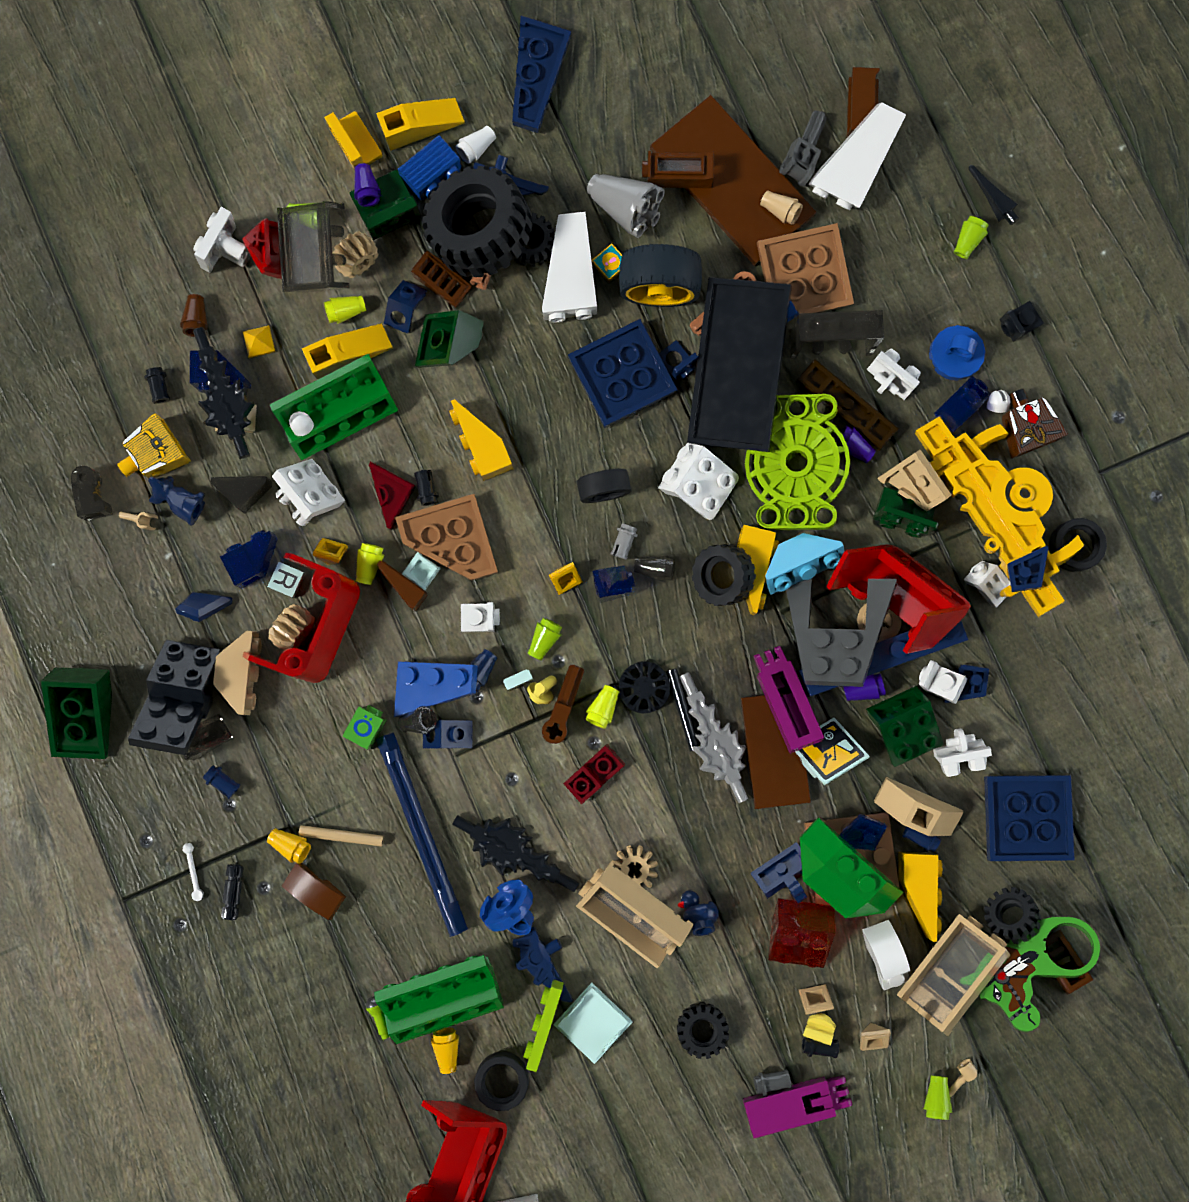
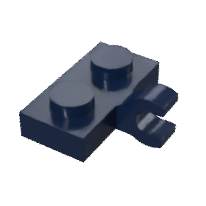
M797 842L750 873L767 899L784 887L788 888L797 903L807 898L804 889L796 880L802 876L801 849Z

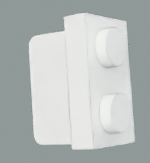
M687 443L678 452L677 459L672 467L663 475L662 482L658 488L665 494L679 497L705 519L712 520L738 482L739 476L704 446Z

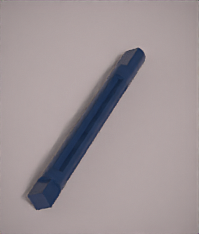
M393 732L376 739L377 745L396 790L449 936L458 935L468 930L452 885L447 877L395 734Z

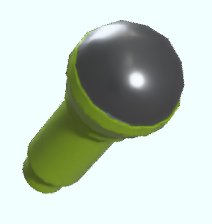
M372 996L367 1000L366 1010L374 1018L378 1033L381 1035L382 1040L390 1037L387 1031L385 1015L376 1004L375 996Z

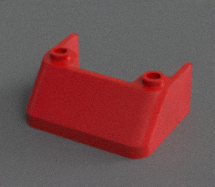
M889 544L845 550L826 586L829 590L847 587L851 590V594L854 597L866 600L868 579H897V587L894 590L889 609L912 627L908 632L909 640L902 650L906 654L933 648L966 616L971 607L968 600L899 547Z
M285 553L283 558L315 571L311 585L316 594L327 598L305 651L298 648H288L281 653L277 663L245 651L243 657L248 661L310 683H319L328 675L359 599L360 588L354 580L295 554Z
M423 1100L421 1106L437 1116V1126L446 1131L447 1134L428 1184H420L411 1189L407 1195L406 1202H482L507 1135L506 1124L493 1116L453 1101Z

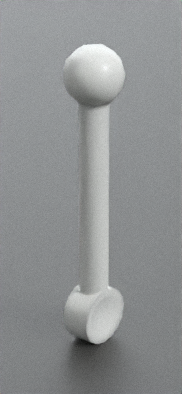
M186 843L183 845L182 850L187 855L193 883L192 899L200 901L204 897V892L199 888L192 855L194 847L191 843Z

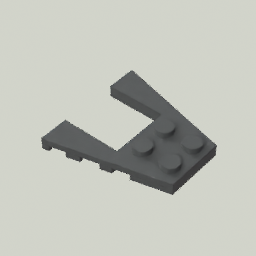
M812 578L791 585L786 590L806 685L864 686L874 656V650L880 638L894 590L897 587V579H868L865 630L810 628Z

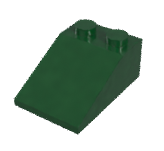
M55 667L41 680L51 757L106 759L108 757L112 704L109 670Z

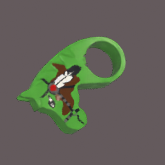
M1073 917L1041 919V921L1038 920L1041 925L1039 930L1033 929L1036 935L1034 937L1030 934L1026 936L1029 941L1023 942L1022 939H1018L1019 944H1013L1010 940L1005 947L1010 953V957L1004 961L979 994L980 999H986L991 1003L997 1004L1017 1030L1030 1032L1036 1029L1040 1024V1013L1030 1002L1033 995L1031 979L1034 977H1080L1089 972L1099 958V939L1095 931L1084 921ZM1061 926H1072L1081 930L1088 937L1092 947V954L1088 964L1076 970H1068L1057 966L1049 958L1048 954L1044 953V950H1046L1045 940L1052 930ZM988 953L977 967L976 972L961 978L960 983L971 986L993 958V955Z

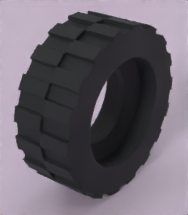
M734 544L712 545L708 549H703L700 552L701 554L696 557V562L692 567V581H694L695 591L699 593V597L704 599L706 603L714 604V606L733 605L742 602L744 598L750 595L749 592L753 590L756 574H754L755 567L751 562V557L745 553L744 549L738 548ZM721 561L728 562L734 570V581L726 589L718 587L713 579V569Z

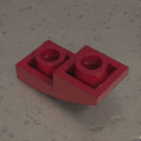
M606 744L563 784L583 804L623 768L625 763Z

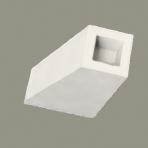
M882 102L877 104L810 179L808 185L814 187L812 192L827 199L828 195L838 199L836 204L847 210H851L852 206L860 208L906 114Z
M586 212L559 214L542 305L543 319L549 320L552 323L562 322L565 318L569 317L584 320L597 314Z

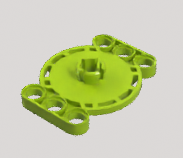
M829 394L777 395L776 405L778 409L774 416L770 453L746 451V477L752 491L764 503L757 511V522L765 530L830 529L836 524L838 516L834 506L829 503L835 500L844 488L850 469L847 443L837 427L830 422L837 414V401ZM802 402L805 405V411L801 415H793L789 410L792 403ZM820 402H831L833 410L826 415L819 413L817 406ZM833 432L840 439L842 446H837L835 439L831 435ZM796 453H800L808 461L807 466L798 472L791 471L787 467L788 462L796 456ZM844 453L846 458L845 471L840 469V454ZM751 455L754 456L755 468L752 472H750ZM837 477H843L840 485L833 493L830 489L834 486ZM758 478L761 487L764 489L761 494L756 489L752 479ZM824 495H827L829 498L825 501L821 499ZM771 496L773 499L768 501L766 498ZM799 509L804 512L805 518L800 524L790 522L789 514L793 510ZM828 509L833 513V518L829 523L823 524L817 520V514L820 510ZM773 510L777 514L776 521L769 525L763 523L761 520L763 512Z

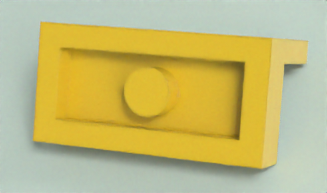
M356 111L338 120L334 112L324 117L331 133L354 169L358 164H371L383 156Z

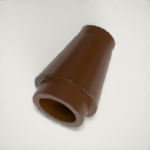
M198 294L187 296L180 322L183 334L190 337H195L193 330L203 327L205 331L208 329L204 298Z

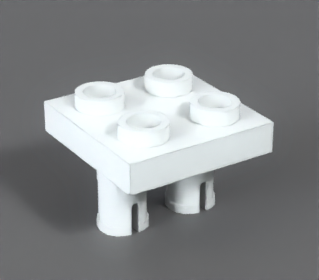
M220 207L218 213L213 212L207 222L209 229L205 236H200L193 248L200 268L211 273L216 262L222 256L241 267L246 265L250 257L245 244L231 237L236 229L232 213Z
M313 459L278 469L272 475V478L280 487L275 494L277 499L284 494L279 501L284 505H289L291 502L294 504L297 510L292 514V517L295 520L301 516L296 521L300 526H306L312 517L336 509L345 502L336 486L330 482L322 472L321 467Z

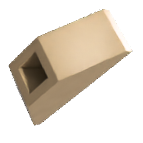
M254 631L243 633L216 656L213 685L239 715H250L251 710H254L256 705V694L253 693V685L258 680L259 667L256 666V663L248 661L243 657L244 651L256 656L261 653L262 640L258 638L259 633Z
M888 777L885 778L874 799L878 806L901 824L927 836H951L964 813L963 810Z

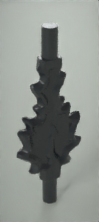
M196 328L193 330L200 349L198 351L199 358L202 361L199 369L208 377V381L205 384L209 386L208 390L203 389L207 400L198 401L200 407L208 414V418L203 424L218 428L217 435H228L229 439L234 442L239 459L247 458L250 456L243 437L246 435L244 428L251 424L247 416L255 404L247 400L248 387L240 389V379L235 380L233 384L229 383L230 376L225 374L226 360H217L218 353L210 346L204 328Z
M459 815L454 819L452 825L470 834V838L474 840L472 850L473 852L479 851L482 867L491 863L500 875L503 876L505 875L506 867H510L514 873H517V868L520 867L523 872L526 869L530 870L538 881L544 878L546 881L553 884L556 882L572 892H575L577 889L578 881L560 872L561 869L556 864L548 863L549 854L535 853L533 847H526V844L533 837L523 836L522 834L526 829L513 827L510 818L494 824L492 819H488L484 825L480 823L475 825Z

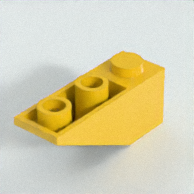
M456 98L404 103L376 113L390 151L465 123Z
M382 323L326 337L302 348L311 371L317 379L369 354L370 358H373L393 349Z
M455 399L451 400L454 409L449 410L454 425H461L464 434L459 435L464 450L470 449L474 459L469 460L475 476L481 474L483 481L512 470L513 466L502 438Z
M743 525L737 547L745 550V553L751 557V562L755 567L754 574H756V578L753 583L754 587L746 598L750 614L755 615L758 609L763 610L766 594L762 593L764 583H766L765 575L769 568L770 557L774 556L779 541L775 540L776 532Z
M898 852L899 883L926 938L937 942V934H941L942 930L941 918L938 917V906H941L942 891L938 888V877L942 876L943 871L942 861L938 860V855L933 853Z

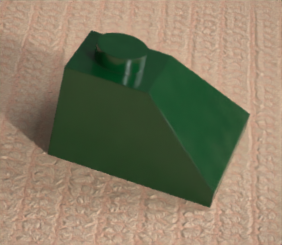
M460 310L425 314L415 366L422 368L455 364L479 347L484 321Z

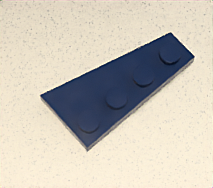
M521 16L512 119L514 126L536 133L539 132L571 39V31Z

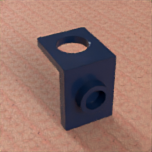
M402 280L388 297L384 324L408 334L414 310L426 296L427 290ZM392 312H401L405 317V323L396 322L392 317Z
M677 340L659 352L674 382L681 377L683 379L687 378L696 370L695 366L698 355L693 353L689 356ZM678 352L682 357L681 363L677 366L669 365L666 361L668 353Z
M472 720L423 721V748L473 747ZM431 727L435 730L433 742H431L429 737Z

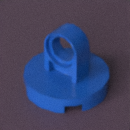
M959 325L947 327L938 333L931 343L929 358L930 360L932 359L935 371L942 377L955 381L975 374L983 364L985 357L984 343L977 332L969 327Z
M519 879L510 880L497 887L499 892L493 898L488 895L480 908V918L486 927L494 932L508 929L516 935L529 934L534 921V916L529 910L533 903L531 889Z

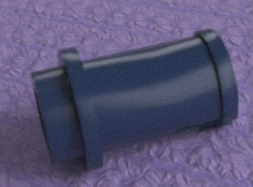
M213 765L203 776V779L206 780L205 784L207 786L211 784L230 799L239 789L240 784L221 771L222 767L219 766L217 768Z
M907 826L902 835L923 847V851L926 853L928 851L934 853L941 842V838L937 836H927Z

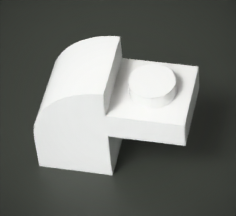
M887 920L862 929L867 950L875 963L879 983L883 990L906 983L909 979V963L890 921Z

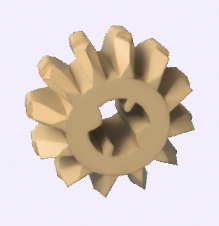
M358 231L353 235L351 233L348 234L345 239H341V242L335 245V250L332 252L331 257L339 273H342L344 277L354 278L356 275L361 276L365 270H368L371 265L375 264V259L379 254L375 242L365 233Z
M292 604L285 608L273 622V626L269 629L268 639L282 650L298 648L314 627L315 618L304 607Z
M627 845V856L618 850L617 856L622 861L612 860L613 866L620 868V871L640 886V883L644 882L647 887H652V883L647 877L657 878L658 876L657 872L649 870V868L658 866L657 861L646 862L653 855L652 852L648 851L642 857L643 847L641 845H638L636 854H633L631 845ZM631 862L636 865V862L641 864L639 866L641 872L639 875L635 876V873H633V876L628 874L630 871L628 865Z

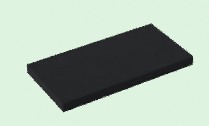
M708 277L687 443L770 453L792 291L791 284Z

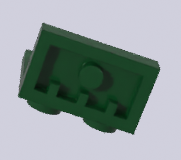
M397 170L376 179L381 196L379 197V202L374 206L363 207L359 205L358 201L354 198V190L350 192V196L372 240L421 218L418 206L413 196H410Z
M887 487L882 489L873 516L874 520L880 521V526L888 529H895V527L906 530L905 534L915 538L926 536L937 529L939 523L932 521L936 506L925 511L917 506L913 500L900 495L899 491Z
M917 686L866 709L869 718L881 732L891 764L894 767L943 745L931 702Z

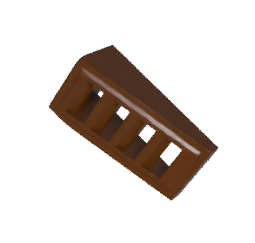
M428 250L411 270L415 279L454 308H457L472 289L468 282L457 273L448 269L445 263L443 264L439 258ZM432 264L433 266L427 272V274H423L427 270V268ZM440 270L442 272L441 275L433 282L432 278ZM448 277L451 278V281L444 289L440 288ZM456 284H459L460 288L451 297L449 293Z
M383 560L379 561L377 566L409 608L416 612L427 598L428 593Z
M1061 930L1054 932L1046 938V947L1058 940L1062 944L1050 953L1047 949L1044 950V953H1047L1057 966L1061 967L1072 961L1074 966L1068 970L1084 967V964ZM1063 951L1067 952L1068 956L1058 962L1054 961L1053 957ZM1089 972L1071 982H1068L1066 978H1056L1067 995L1094 980Z

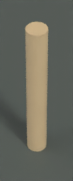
M303 825L299 828L300 837L380 847L383 846L384 835Z

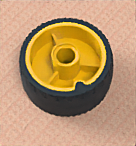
M650 244L630 248L622 254L619 285L620 294L623 299L639 305L675 307L687 305L698 300L702 283V264L700 255L694 250L677 245Z

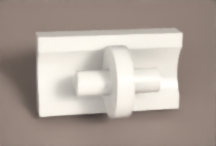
M889 349L885 353L881 351L867 368L875 376L874 379L881 384L877 392L882 394L887 389L892 394H897L905 400L920 383L918 378L921 372L914 366L909 365L904 370L898 365L897 362L901 358L895 350Z
M962 728L954 730V738L946 739L947 746L933 749L934 757L939 761L947 777L959 775L961 773L959 763L968 761V767L971 771L985 770L987 757L992 756L991 748L989 746L986 747L982 739L976 740L974 734L965 735Z

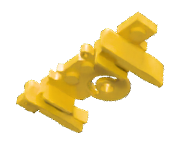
M939 416L917 429L915 435L933 461L929 462L938 476L941 477L947 489L953 490L951 497L954 498L959 494L966 497L967 503L963 504L960 510L968 512L983 536L990 537L984 544L985 551L993 554L999 549L1001 564L998 567L1004 571L1009 579L1008 563L1046 546L1042 539L1045 528L1039 518L1049 510L1052 504V486L1048 479L1037 470L1016 468L1008 472L999 461H989L982 453V450L991 443L1007 437L1008 432L1001 424L986 429L973 439L966 432L954 438ZM1013 480L1015 483L1009 493L1012 504L1020 509L1031 507L1033 511H1019L1008 503L1005 490L1009 481ZM1020 490H1028L1030 496L1028 498L1021 497ZM1079 535L1053 554H1050L1048 550L1041 589L1019 591L1038 617L1065 601L1050 580V577L1060 571L1058 566L1067 562L1084 546ZM1009 585L1002 589L999 594L1001 597H1012L1019 592H1011V586Z

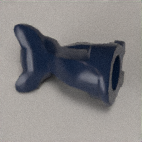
M171 476L158 479L149 477L148 482L152 487V496L149 498V502L160 504L166 500L170 509L177 517L186 521L190 526L194 525L205 507V502L203 501L205 493L193 494L183 487H175L174 479Z

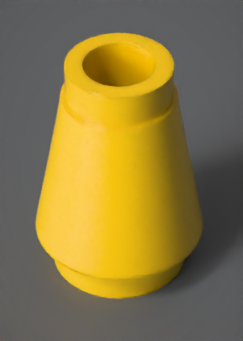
M277 828L273 829L267 838V843L290 863L296 862L301 864L311 849V844L307 842L306 838Z
M448 1027L435 1031L431 1039L440 1073L450 1074L457 1070L459 1036L454 1028Z

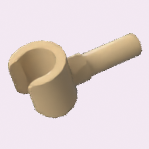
M122 511L119 513V518L134 521L139 528L147 530L156 529L150 526L152 518L158 519V516L155 514L141 512L138 515Z
M969 1058L963 1060L957 1066L962 1075L949 1088L950 1097L966 1081L970 1082L977 1077L976 1067Z

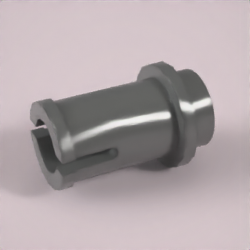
M787 1069L768 1074L759 1072L758 1076L753 1077L756 1093H762L763 1096H766L767 1092L791 1088V1080Z

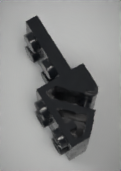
M171 640L165 641L146 680L149 695L128 737L130 746L186 756L201 720L206 719L213 703L212 694L205 693L204 689L206 685L213 684L216 656L221 652L220 649Z

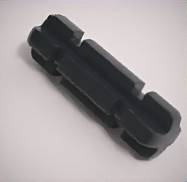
M240 864L227 865L226 876H228V880H225L223 895L225 906L222 907L221 917L225 920H237L239 908H237V904H240L242 887L240 877H243L244 867Z

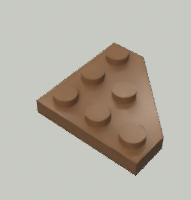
M475 494L395 517L402 542L405 546L471 581L498 573Z

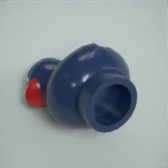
M685 891L681 896V902L678 903L679 908L686 909L683 913L684 922L689 920L694 924L692 932L695 936H705L715 931L714 923L719 917L717 906L712 901H709L708 904H699L700 898L695 891Z

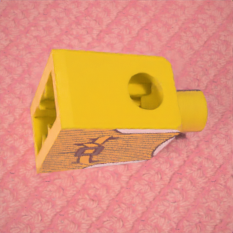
M155 413L123 441V446L130 456L117 463V465L126 477L140 470L147 478H155L191 462V460L164 419Z

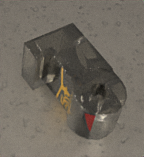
M85 465L76 467L71 473V486L77 517L89 521L113 515L111 504L102 500L101 475Z

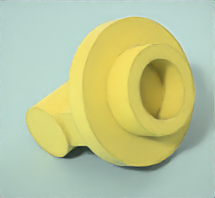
M551 675L539 683H530L527 691L531 700L537 704H550L553 700V694L550 689L557 684V679Z
M817 1013L816 1015L809 1016L803 1036L831 1046L836 1025L828 1015Z

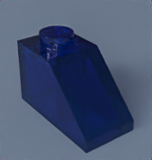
M625 565L592 571L599 603L632 594L631 588L635 587L632 572H626Z

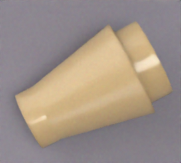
M769 190L765 192L760 202L761 206L765 207L781 222L791 225L796 222L803 208V205L798 203V199L776 194Z

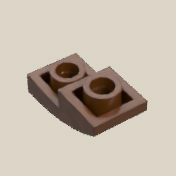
M296 863L282 884V887L297 900L328 920H332L346 898L331 882L321 880L303 863Z

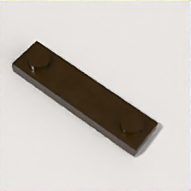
M816 359L813 360L796 381L811 394H829L833 396L838 406L836 415L850 427H854L879 451L899 429ZM822 401L831 411L833 410L831 402Z

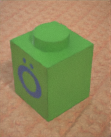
M369 704L367 708L358 707L343 737L367 750L372 749L387 720L381 717L383 713L381 710Z

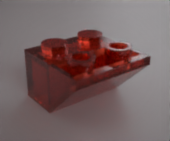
M778 898L773 914L768 960L783 964L791 963L806 965L812 968H824L835 936L834 908L830 905L802 901L797 903L795 900Z

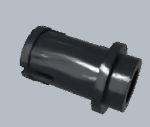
M161 367L147 369L144 376L145 380L148 381L154 404L170 400L165 383L167 375Z
M421 470L415 472L414 476L419 492L417 501L421 502V506L436 504L439 494L435 493L432 471Z
M803 1036L802 1053H806L808 1057L821 1055L837 1058L839 1054V1041L836 1039L832 1040L830 1046Z

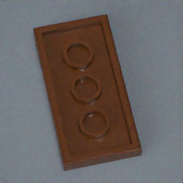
M789 692V693H780V696L782 697L783 695H785V694L787 695V694H790V693H792V692ZM765 695L740 698L754 809L811 803L807 769L803 766L802 760L796 752L789 753Z

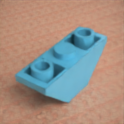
M806 533L778 544L765 575L768 592L772 595L778 591H785L791 585L802 580H809L824 570L835 568L844 553V545L841 541Z

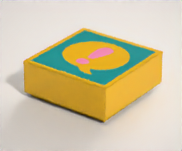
M611 243L592 259V265L608 283L620 273L622 254Z

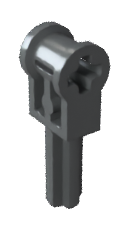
M815 110L812 113L802 138L798 137L792 142L779 170V173L782 175L787 174L796 179L801 187L805 186L812 177L816 162L821 153V150L815 146L827 120L823 111Z

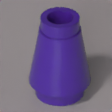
M366 163L358 164L355 166L354 198L363 207L376 205L380 200L381 191L371 167Z
M845 426L840 432L847 443L849 455L864 463H868L876 450L872 448L854 427L851 429ZM837 436L835 438V442L837 446H842V443Z
M880 673L867 676L863 687L843 686L847 701L880 699V696L886 695Z

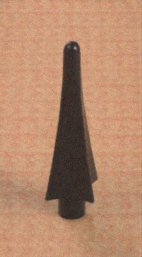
M970 165L968 169L986 196L998 222L1004 218L1010 225L1017 222L1019 217L1014 212V209L1018 204L994 186L974 165Z

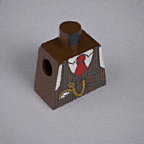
M1024 389L1009 394L1014 409L1002 416V423L1004 429L1008 432L1006 439L1012 459L1056 442L1068 435L1045 398L1029 402Z

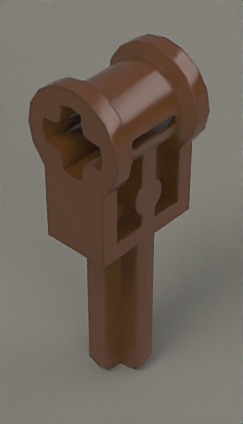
M569 665L550 720L545 722L542 727L543 738L549 743H561L567 736L566 724L584 675V669L579 666ZM555 723H558L559 730L563 731L561 736L551 739V733L547 732V728L553 727Z

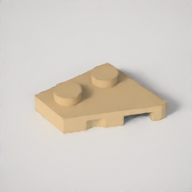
M918 450L878 477L880 482L883 484L889 482L899 489L898 493L913 500L917 506L925 511L932 509L952 495L921 450Z

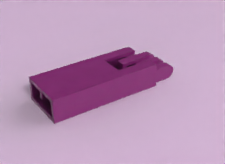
M777 646L774 648L777 656L776 659L773 658L771 651L767 650L764 651L766 663L763 662L760 654L754 655V660L760 672L757 676L759 684L788 751L793 753L821 742L824 739V735L791 661L787 662L781 647ZM785 676L792 693L781 697L778 690L783 689L785 686L784 683L782 684L780 677Z
M842 1075L830 1079H825L823 1076L793 1084L791 1088L767 1092L766 1096L760 1093L742 1098L753 1138L836 1117V1110L853 1105L851 1098L839 1099V1097L849 1094L848 1087L836 1088V1086L846 1083L845 1076ZM820 1092L821 1097L810 1098L811 1106L804 1107L802 1096Z

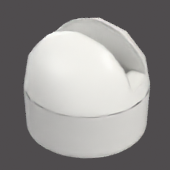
M999 390L990 394L987 402L988 410L996 413H1004L1009 410L1010 396L1006 391Z
M295 412L289 419L290 428L297 436L307 435L314 427L312 419L305 412Z

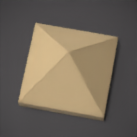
M826 984L799 990L806 1015L834 1009Z
M870 1023L861 1032L860 1050L888 1048L891 1034L890 1029Z

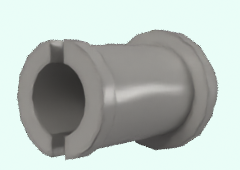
M622 523L621 527L617 528L619 533L611 555L627 560L633 539L638 535L636 534L637 528Z

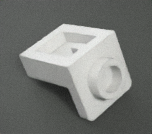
M980 561L973 566L970 573L964 578L967 584L976 587L986 601L994 607H998L1006 598L1001 597L999 593L1010 585L1009 579L997 565L985 561Z
M487 602V604H461V632H495V625H500V609H495L493 602Z
M930 660L928 666H925L920 673L919 685L926 692L956 704L968 679Z

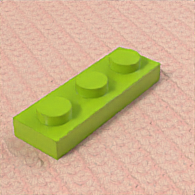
M553 979L551 988L546 986L544 988L540 1001L541 1004L545 1005L542 1015L536 1014L532 1031L537 1032L534 1042L528 1040L523 1058L528 1059L527 1070L534 1072L538 1070L563 989V982Z

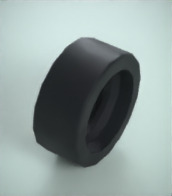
M621 468L587 474L576 481L582 503L613 500L623 497L632 491L628 471Z
M1085 518L1071 519L1057 526L1051 533L1048 543L1050 554L1063 548V537L1072 529L1083 530L1092 541L1093 550L1087 559L1083 561L1069 559L1060 565L1062 569L1071 572L1084 571L1097 565L1105 555L1107 549L1106 536L1102 528L1094 521Z
M506 1051L495 1052L487 1056L479 1065L474 1079L475 1092L479 1101L487 1108L495 1111H508L518 1106L525 1098L529 1085V1073L525 1063L517 1055ZM498 1064L511 1066L518 1075L519 1084L517 1090L507 1098L493 1096L488 1092L485 1085L487 1072Z

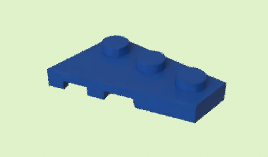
M398 662L394 717H402L418 710L428 709L437 704L447 703L476 694L478 666Z

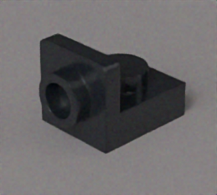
M1030 301L1014 310H1009L999 319L1002 331L1013 342L1044 324Z

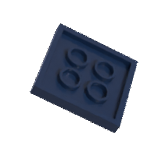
M641 319L568 354V359L604 429L677 393V388Z
M1071 775L984 776L988 861L1075 860Z

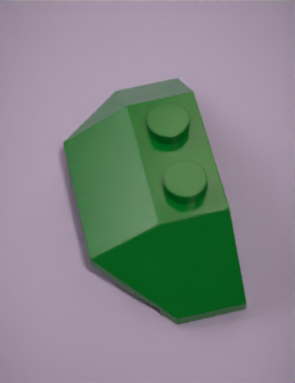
M818 817L799 837L803 881L845 919L885 913L903 894L900 888L821 818Z

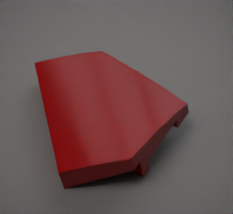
M265 218L254 226L242 240L261 274L286 279L290 277L288 224L270 221Z

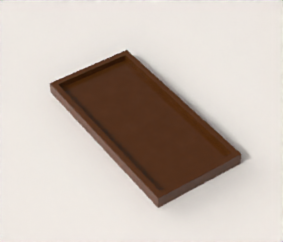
M711 95L650 145V150L658 153H707L714 151L712 188L685 189L754 266L760 263L757 248L758 241L795 233L817 213L785 176L779 173L776 166ZM665 166L669 171H701V166ZM767 190L798 199V203L803 205L802 211L793 225L789 223L784 224L765 207L760 205L761 199Z

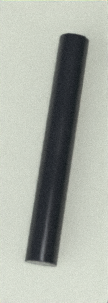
M677 669L669 670L666 673L689 751H694L692 747L700 745L695 736V728L689 714Z

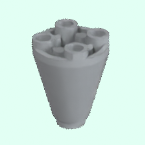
M595 174L587 186V193L591 195V198L624 230L637 238H640L649 226L654 227L660 218L658 208L665 190L653 183L606 174Z

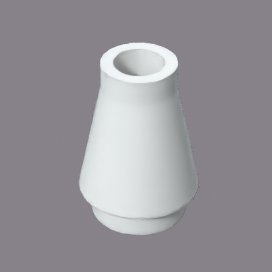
M485 126L483 129L459 139V144L456 145L457 153L468 164L472 161L476 162L489 145L496 140V135L489 126Z

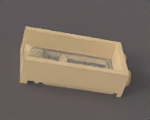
M610 862L604 870L599 867L591 879L579 891L578 894L582 898L576 907L654 967H660L667 954L671 955L677 946L680 947L694 924L689 920L684 922L681 916L674 914L672 909L618 868H614L613 862Z
M960 914L897 994V996L946 1036L950 1035L952 1029L1004 961L1010 957V953L1005 949L1007 946L1005 941L994 933L989 937L981 931L984 926L971 916L966 919Z

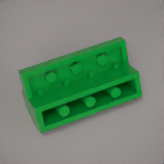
M369 354L270 404L272 412L285 430L291 446L301 461L398 411ZM298 411L308 414L314 423L312 431L304 436L295 435L289 424L291 415Z
M484 955L468 957L462 963L453 966L445 965L438 968L435 972L426 975H415L409 981L400 984H388L382 990L374 992L376 1004L385 1015L388 1035L396 1045L504 1008L492 964L488 956L485 957Z

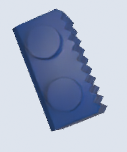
M438 135L399 167L398 172L402 180L422 201L425 197L429 198L433 190L436 191L439 188L438 184L443 179L446 181L451 177L450 174L455 171L460 173L462 166L458 155Z

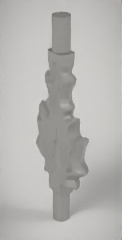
M690 673L681 675L679 678L688 695L686 699L692 707L689 710V714L697 719L699 722L697 729L702 732L700 735H695L700 741V746L692 747L704 761L700 770L714 773V780H725L727 784H730L738 803L748 800L749 798L740 781L741 775L739 773L745 768V764L741 762V759L747 747L740 745L737 730L731 733L730 722L723 728H720V720H716L714 716L715 705L707 706L705 704V697L701 691L698 692Z

